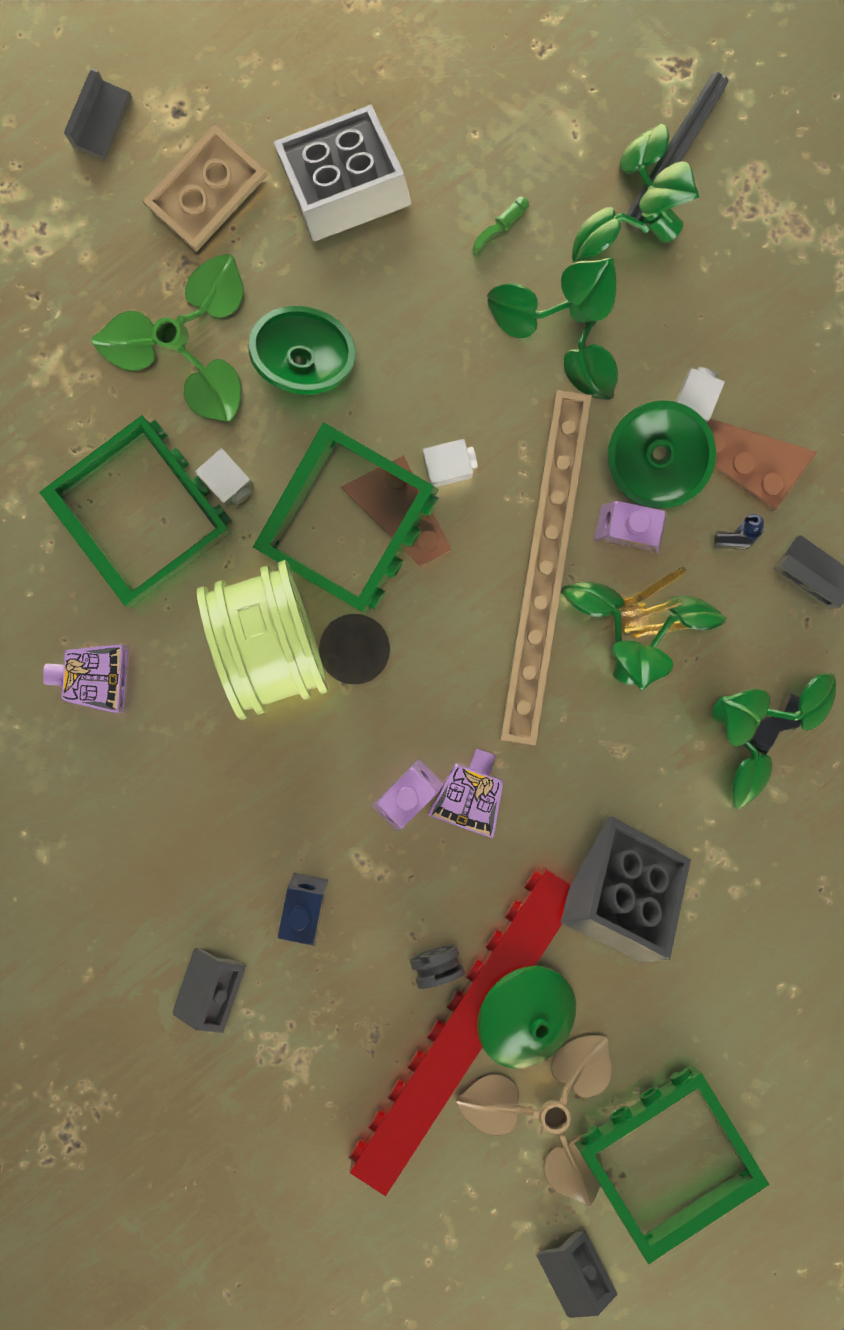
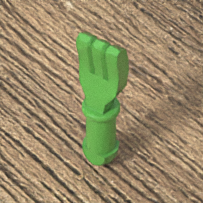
M519 197L501 216L495 218V225L489 226L482 231L474 242L473 255L477 256L482 248L502 231L509 230V226L528 209L529 202L526 198Z

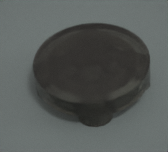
M347 614L335 619L327 626L320 640L319 654L324 668L333 678L346 684L358 685L367 683L382 673L389 660L390 643L385 630L377 621L362 614Z

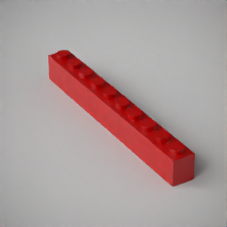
M545 866L542 867L540 872L534 870L524 884V888L528 891L520 902L515 899L504 916L508 921L500 932L496 929L488 939L485 948L489 951L481 962L476 959L465 976L469 981L462 992L456 989L446 1005V1008L450 1011L443 1021L437 1019L426 1036L430 1041L423 1052L417 1049L407 1065V1068L411 1071L404 1081L398 1079L387 1096L391 1100L384 1112L378 1109L371 1119L368 1128L372 1131L363 1142L359 1139L348 1156L352 1160L350 1174L386 1197L482 1049L477 1034V1019L483 1000L491 988L507 974L523 967L536 966L562 926L561 920L571 886L570 882Z

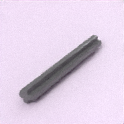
M719 72L711 74L668 144L664 155L659 159L651 172L650 178L652 182H654V179L662 170L674 163L681 162L727 87L729 80L726 76ZM646 183L626 215L642 222L644 217L639 203L642 196L647 192L648 187Z

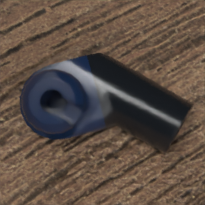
M750 514L734 532L716 531L714 538L715 549H749L764 531L763 518L758 514Z

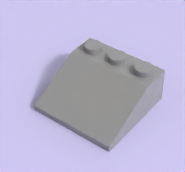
M372 105L274 141L276 151L312 242L412 205L405 174Z

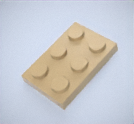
M214 123L147 195L143 203L197 252L268 175L261 165Z

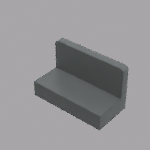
M92 68L78 97L64 134L73 148L105 161L132 96L129 91L103 81L99 71Z
M797 536L774 570L828 608H840L844 603V565L803 536Z
M195 948L173 1009V1015L195 1030L223 1033L246 965L236 960L216 958L203 949Z
M586 1231L574 1232L559 1248L541 1250L537 1254V1258L569 1318L598 1316L618 1295Z

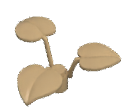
M586 1035L575 1038L561 1046L554 1055L551 1071L555 1079L566 1085L563 1088L560 1100H551L544 1103L540 1111L517 1105L519 1100L517 1086L508 1077L501 1074H489L479 1078L457 1097L456 1103L464 1118L475 1128L489 1135L501 1136L512 1132L517 1125L516 1112L538 1118L548 1132L559 1135L563 1146L553 1148L546 1156L544 1173L548 1183L560 1194L575 1199L587 1206L592 1205L599 1192L600 1185L574 1144L580 1138L577 1137L570 1143L567 1141L565 1130L570 1125L571 1117L565 1106L568 1102L567 1098L571 1088L578 1096L584 1098L597 1096L607 1088L612 1075L609 1042L606 1037ZM599 1152L595 1156L603 1168L602 1158Z

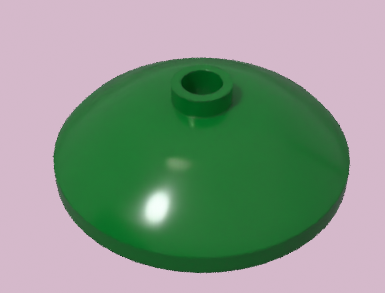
M287 306L268 312L253 326L248 343L250 360L259 375L273 386L296 394H319L336 388L350 375L356 354L354 341L349 331L341 322L328 313L304 306Z
M652 401L628 412L615 427L608 446L609 470L618 488L632 501L656 509L676 507L693 499L710 480L716 462L715 439L706 421L690 407L674 401ZM658 446L666 449V455L662 459H656L653 456V451Z
M543 966L523 967L504 976L488 992L478 1014L477 1034L483 1050L496 1063L514 1069L532 1067L550 1058L561 1048L573 1028L576 1017V999L573 989L563 976Z

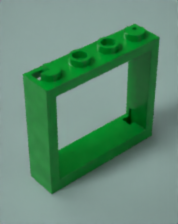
M143 415L39 492L123 605L128 608H133L232 533L227 526L232 520L220 504L215 507L211 505L205 497L211 492L198 475L193 479L184 469L189 463L177 448L171 451L163 440L168 435L156 420L149 423ZM146 436L215 529L134 589L65 496Z
M323 422L254 543L253 548L276 562L286 560L293 572L359 611L368 613L371 608L375 610L379 602L383 600L386 591L382 588L389 577L394 579L401 569L404 560L400 557L406 546L411 548L417 541L422 530L418 525L424 515L430 516L433 513L434 506L439 499L436 496L439 489ZM336 443L420 490L359 596L278 549L281 540Z
M687 1067L680 1073L674 1072L670 1076V1082L660 1088L655 1086L646 1090L640 1095L639 1102L631 1107L623 1106L615 1110L609 1116L611 1120L600 1127L597 1125L589 1127L587 1129L588 1132L579 1137L580 1140L574 1143L648 1265L770 1185L703 1074L694 1067L690 1069ZM697 1089L745 1169L643 1235L595 1155Z

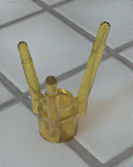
M684 567L670 573L636 596L624 600L623 607L618 608V610L621 612V627L625 635L633 633L636 638L645 634L659 632L664 624L645 626L651 623L650 616L682 605L683 599L679 598L648 609L645 603L639 605L638 603L686 572ZM681 622L673 623L667 632L690 628H687Z

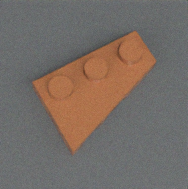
M710 419L707 422L716 444L714 469L773 511L777 509L817 453L810 449Z
M404 455L392 461L413 473ZM380 467L341 486V489L391 539L420 491ZM432 513L430 516L424 515L418 525L422 530L417 541L411 548L406 546L404 550L419 566H422L450 552L451 548Z

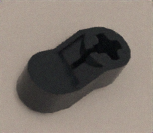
M789 692L782 700L778 710L790 713L799 711L800 697ZM774 716L763 718L749 742L758 752L767 754L779 732L788 729L795 730L800 726L801 719L796 721Z

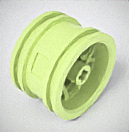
M286 560L278 562L279 570L272 572L268 565L260 568L261 576L227 586L224 580L215 582V590L211 592L207 586L197 588V601L207 642L227 698L240 720L248 718L249 710L253 708L257 714L266 712V704L300 694L303 700L311 698V690L318 688L321 694L329 691L312 627L293 573Z

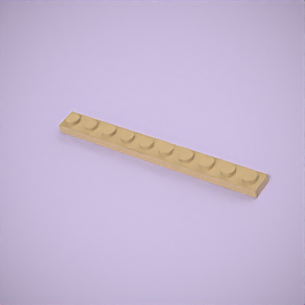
M556 390L500 736V740L536 746L592 395Z

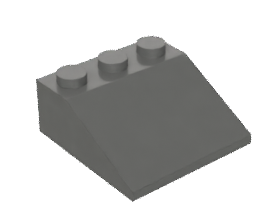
M608 817L569 888L561 923L641 963L670 960L691 859L614 817Z

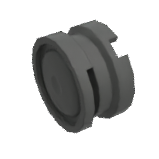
M452 944L431 949L410 959L412 970H416L418 974L416 977L418 989L446 984L465 974L463 964L458 963L457 960L459 956L457 945Z

